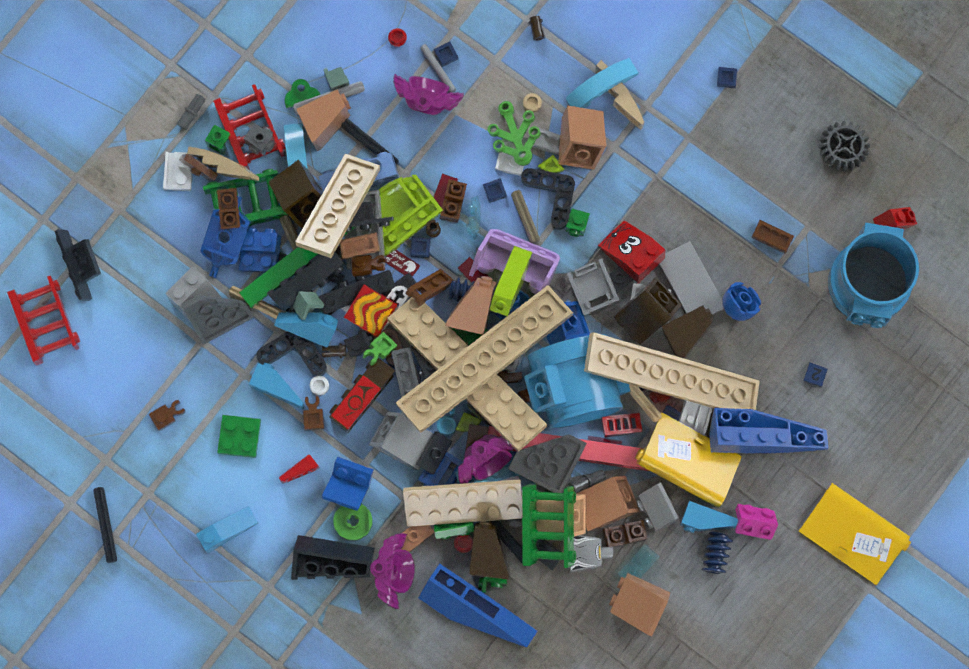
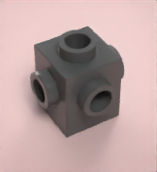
M255 123L244 137L245 144L257 155L260 153L264 156L275 145L273 132L267 127L261 128Z

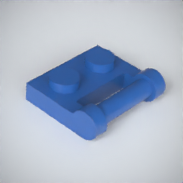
M446 452L435 474L432 475L423 470L418 481L426 486L438 485L451 463H453L456 467L445 485L455 484L457 480L455 472L458 471L460 464L464 462Z

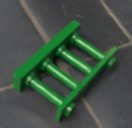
M266 169L262 173L256 174L259 177V181L237 178L220 183L212 181L203 186L205 195L211 194L214 209H219L217 190L237 189L238 187L248 185L253 207L252 213L245 214L251 221L249 226L279 220L282 216L287 215L268 183L278 175L277 170ZM266 181L272 205L270 209L263 210L260 208L256 183Z
M532 484L522 487L523 566H531L537 563L538 559L564 560V568H569L576 562L577 555L576 551H574V503L576 502V492L574 491V486L564 488V493L538 492L536 485ZM538 500L564 501V513L538 512L536 510V502ZM538 520L564 521V533L538 531L536 529V522ZM538 539L564 540V552L539 551L536 541Z

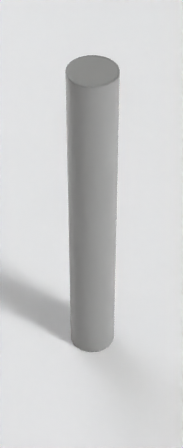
M426 44L420 47L421 51L441 81L449 86V93L455 92L456 88Z

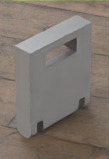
M599 259L601 268H598L594 261L574 270L577 277L575 279L571 272L567 273L585 316L620 301L603 259ZM604 295L609 300L595 307H592L590 301Z

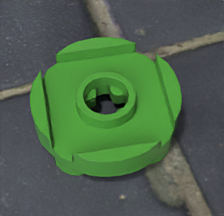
M361 503L358 511L344 506L338 508L334 514L333 523L340 537L349 541H357L369 534L373 519L369 509ZM351 516H355V519H359V522L356 523L355 526H352L350 523L347 522L351 519Z

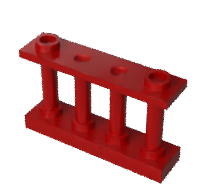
M255 84L252 85L254 93L228 104H222L220 98L213 101L224 129L230 133L229 141L239 164L249 169L248 164L252 160L263 155L260 153L257 155L253 152L243 154L241 147H244L245 136L236 137L234 131L237 130V127L265 117L268 125L267 128L273 132L272 135L275 139L273 149L270 152H266L265 155L278 150L281 157L285 156L283 150L286 149L283 139H278L262 101L265 99L261 88L257 90ZM253 101H258L261 110L237 120H229L227 114L231 110Z
M51 275L47 276L49 285L23 295L21 293L18 294L14 289L7 292L32 361L36 366L44 363L42 360L44 354L72 344L76 350L80 349L78 343L81 342L78 333L72 330L58 292L61 290L57 279L54 280ZM53 292L56 302L30 312L24 311L22 305L26 301ZM59 309L62 316L61 320L38 329H31L29 325L31 319ZM64 326L66 327L69 337L43 347L37 346L35 340L38 339V336Z

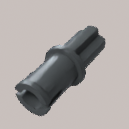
M196 94L189 106L184 108L185 112L176 124L187 130L194 117L198 116L197 113L205 102V98L200 94Z
M598 470L589 475L585 474L582 478L569 483V486H574V491L577 494L605 480V472Z

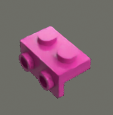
M737 504L735 511L738 523L735 532L771 540L778 527L775 512L768 508L763 509L751 505Z

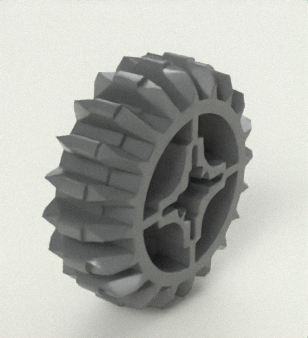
M845 120L842 121L841 126L838 122H835L834 127L829 125L828 131L824 130L822 133L823 137L819 139L821 144L818 147L822 149L820 156H826L823 161H830L829 167H832L833 164L836 165V171L840 167L843 168L844 172L847 171L848 167L852 171L855 166L860 167L861 162L866 161L865 156L869 155L867 149L870 147V144L866 143L869 137H863L865 130L859 132V125L855 128L852 127L853 122H850L848 126ZM842 133L848 134L850 137H844ZM832 137L834 138V143L836 144V147L833 151L830 148V139ZM856 141L859 146V152L857 155L854 153L855 150L852 147V145ZM849 144L848 147H843V148L839 149V148L841 147V145L844 146V145ZM844 155L847 159H842L837 156Z

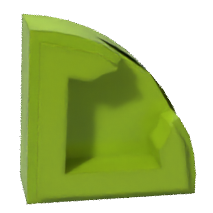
M554 155L538 165V168L543 171L554 173L564 171V168L561 164H558V160Z
M464 412L456 431L468 432L469 424L479 425L481 420Z

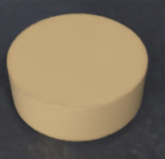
M534 93L527 94L523 99V108L533 113L540 110L542 105L541 98Z

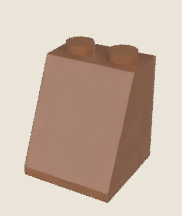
M338 89L297 108L303 125L317 151L326 145L339 130L341 124L351 116L348 111L351 109L350 104L344 93L340 95Z
M567 105L561 120L558 164L594 170L606 148L603 111Z
M489 277L477 278L451 312L445 326L483 335L488 324L489 309L497 282H494Z
M626 476L611 477L577 493L586 494L587 531L597 530L640 512Z
M627 573L626 577H621L617 588L620 589L618 595L613 594L609 603L612 606L610 612L652 637L668 603L670 592Z

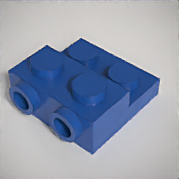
M248 228L241 248L239 270L241 272L265 273L279 262L282 236L276 233L274 229H265L264 232H258V229Z

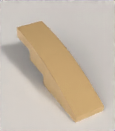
M600 60L596 65L595 71L599 73L608 66ZM621 82L608 90L616 98L613 106L641 130L644 126L642 115L631 94Z
M188 147L187 154L196 158H202L203 164L217 168V173L223 176L259 181V177L229 158L205 149Z

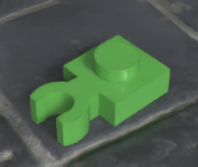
M383 332L370 343L369 347L371 349L364 352L363 358L372 356L373 359L370 362L372 366L376 363L378 356L383 360L391 351L396 349L397 344Z

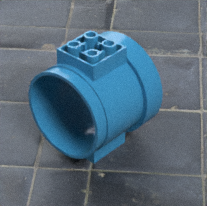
M865 223L859 232V236L843 249L833 262L828 276L829 293L835 306L847 316V320L851 321L852 324L863 325V323L870 324L873 328L885 327L891 317L897 314L908 301L918 279L919 262L913 247L903 238L904 229ZM862 247L880 248L893 255L901 264L905 273L906 284L903 295L889 301H875L862 296L853 288L847 277V255Z
M589 335L546 346L527 356L531 373L524 376L532 408L536 414L546 412L550 428H562L586 423L612 415L623 409L620 396L630 392L629 384L584 372Z

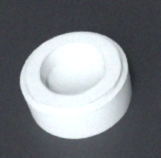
M323 376L314 377L310 381L312 393L317 396L325 395L329 390L328 380Z

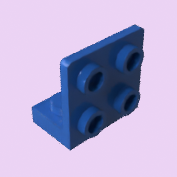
M337 457L332 476L322 494V499L358 511L370 487L374 469Z

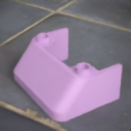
M491 229L477 250L469 276H473L477 269L485 274L493 272L494 269L503 272L513 247L516 246L532 252L524 281L529 282V289L532 293L537 294L547 285H550L560 256L553 251L501 230Z

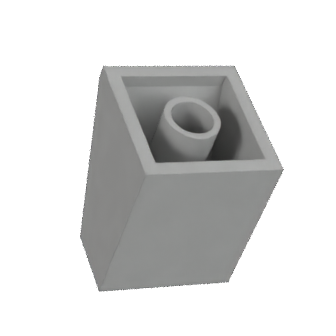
M194 266L166 292L170 302L188 320L189 318L181 306L184 302L197 295L222 298L210 282Z
M387 412L369 446L412 469L420 470V467L416 464L433 433L427 429L420 433L406 416L401 413Z

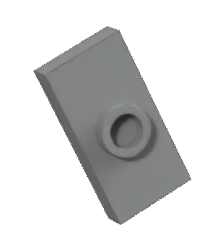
M539 128L541 135L536 139L533 147L559 156L560 135Z

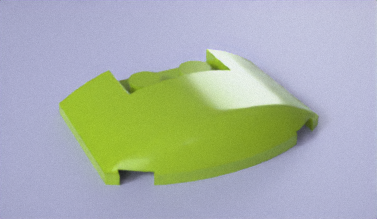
M416 174L412 175L413 177L397 178L379 189L382 218H394V222H390V226L383 227L385 256L398 249L401 244L426 226L430 220L436 219L443 212V209Z

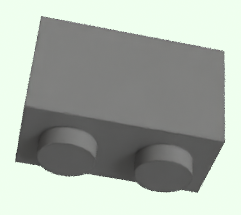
M661 483L638 495L636 504L640 512L644 511L647 517L645 522L649 530L653 529L655 533L677 521L678 516Z

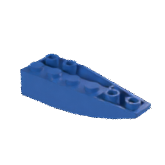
M714 408L709 432L711 452L789 453L828 449L827 430L753 409Z
M440 563L418 599L451 621L526 648L537 633L536 629Z

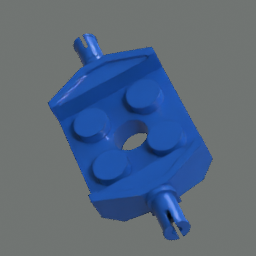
M237 196V199H238V208H239L240 203H241V200H242V197H240V196L238 197V196ZM219 209L213 210L200 250L203 256L212 264L209 274L211 277L217 278L221 265L238 263L245 235L251 223L240 211V227L221 229ZM221 232L229 234L228 242L220 240L219 235Z

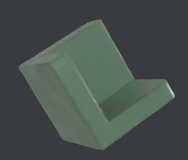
M342 67L328 71L327 68L323 69L331 91L349 85L348 78L344 74Z
M299 291L293 308L300 319L305 320L308 312H313L314 308H323L324 304L318 298L316 292Z

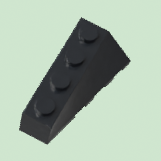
M336 251L332 258L317 254L309 261L308 266L300 267L295 271L293 278L284 279L280 282L279 289L275 292L271 289L267 294L284 312H293V305L299 291L313 292L318 287L320 289L329 283L328 279L332 275L336 277L344 271L343 267L346 264Z
M298 535L293 551L291 580H298V577L315 579L318 576H326L327 579H334L335 576H344V578L370 577V566L374 560L375 548Z

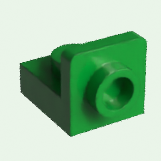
M214 125L205 139L207 147L224 155L227 150L225 143L230 137V133Z
M572 208L565 231L574 237L584 236L590 213Z
M480 577L478 589H482V592L485 594L487 583L491 584L490 587L502 588V585L506 586L507 579Z

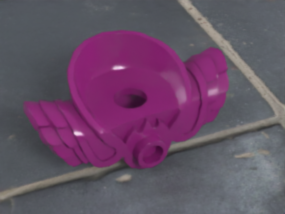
M396 74L393 76L394 87L399 97L405 98L408 107L418 112L438 115L444 109L450 111L458 106L464 97V93H448V85L433 79L411 76L407 82L401 76Z
M488 434L474 442L466 449L464 463L460 464L458 468L460 484L468 483L473 475L475 479L483 480L501 470L511 460L512 455L508 450H512L514 447L502 435L498 437Z
M405 533L395 534L385 539L383 547L378 552V558L370 566L371 573L375 576V586L379 590L377 596L394 609H399L396 592H407L412 586L415 574L412 555L409 551L402 549L408 535Z

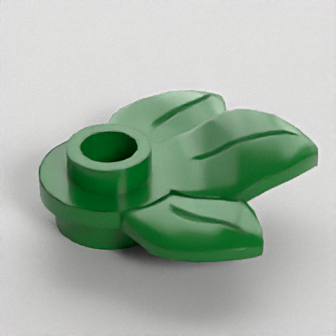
M297 79L293 82L291 91L285 96L286 108H291L295 103L321 94L318 89L310 87L306 80ZM298 85L304 86L303 92L297 90Z

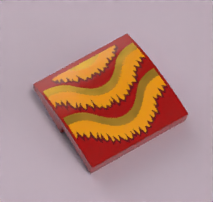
M364 284L344 318L378 337L388 322L387 318L393 314L398 304Z

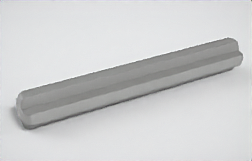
M362 81L341 87L338 91L340 95L344 93L347 98L363 92L365 88ZM333 91L295 103L293 105L294 112L298 114L297 108L306 105Z

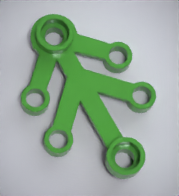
M504 101L499 105L498 110L500 115L506 119L510 133L499 129L496 124L489 125L487 130L492 137L497 136L514 143L516 149L505 146L502 140H496L493 143V147L498 153L503 152L513 156L514 161L518 165H528L533 157L531 149L536 139L541 135L538 127H531L528 131L530 136L523 146L522 139L530 124L535 120L534 113L530 110L523 113L524 120L520 128L517 129L513 118L514 107L511 102ZM528 115H532L530 119H526ZM493 128L497 129L495 132H491ZM533 131H538L537 134L532 135ZM498 144H502L501 148H496Z

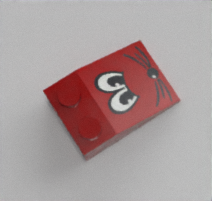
M625 220L598 245L607 256L638 284L665 259L666 250L658 242Z

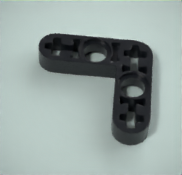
M532 168L525 169L521 174V182L524 186L556 192L551 225L557 230L564 229L569 219L575 188L574 179L569 175ZM528 173L532 174L533 178H538V175H541L539 179V184H536L537 179H531L530 182H528L527 178L524 176H528ZM546 176L553 179V183L549 186L544 185L542 182ZM556 178H559V183H565V180H568L572 186H568L565 189L563 184H558V187H555ZM560 198L568 200L566 207L558 205L557 202ZM559 211L563 212L562 220L565 221L561 222V225H558L557 221L554 220L558 219Z
M288 331L261 347L256 353L258 362L263 365L264 363L272 364L296 349L313 376H323L327 371L326 363L313 342L301 337V340L297 338L292 340L294 345L291 346L286 337L289 336L291 340L295 337V334ZM278 342H286L287 348L284 351L277 350L276 345ZM273 346L274 351H275L278 355L274 356V354L271 353V354L268 356V357H269V360H267V361H266L265 359H262V360H261L260 358H262V353H263V352H265L266 354L270 353V352H271L270 347ZM311 347L314 350L313 355L310 357L304 356V348ZM316 356L319 357L315 359L318 365H323L321 367V372H319L318 370H313L315 369V366L311 360H313Z

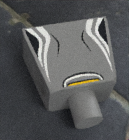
M582 535L574 536V551H576L577 557L574 565L570 567V573L598 569L602 567V559H613V547H601L600 538Z

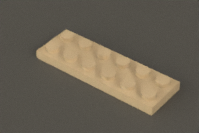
M345 154L296 239V246L332 258L378 175L380 165Z
M521 480L403 488L407 526L522 518Z

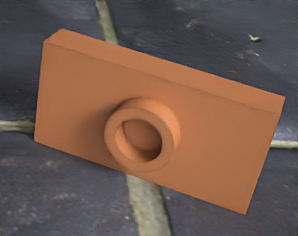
M376 232L342 239L339 243L342 259L380 252Z
M430 525L410 526L403 532L408 535L402 549L411 552L435 533Z

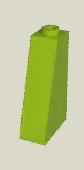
M516 246L513 247L494 292L489 310L508 316L524 283L532 255L531 251Z

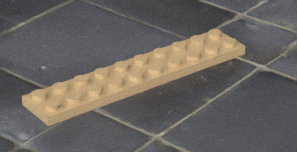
M547 285L399 399L396 405L416 429L422 433L573 316V312Z
M412 297L387 318L388 322L436 370L440 369L468 347L450 327L445 326L446 323L426 303L418 306ZM495 375L466 398L518 452L547 427V424L498 375Z
M595 332L589 335L584 372L711 408L756 410L759 380Z

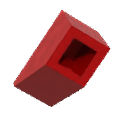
M910 207L889 209L873 218L874 224L901 229L917 225L915 213Z

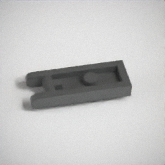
M410 347L391 351L401 398L418 386Z

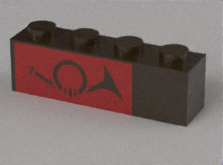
M380 358L372 366L370 365L371 360L365 367L367 370L364 374H359L353 382L355 385L352 389H347L341 396L343 400L339 405L335 404L329 411L331 414L329 416L330 420L346 433L352 430L396 375V371Z

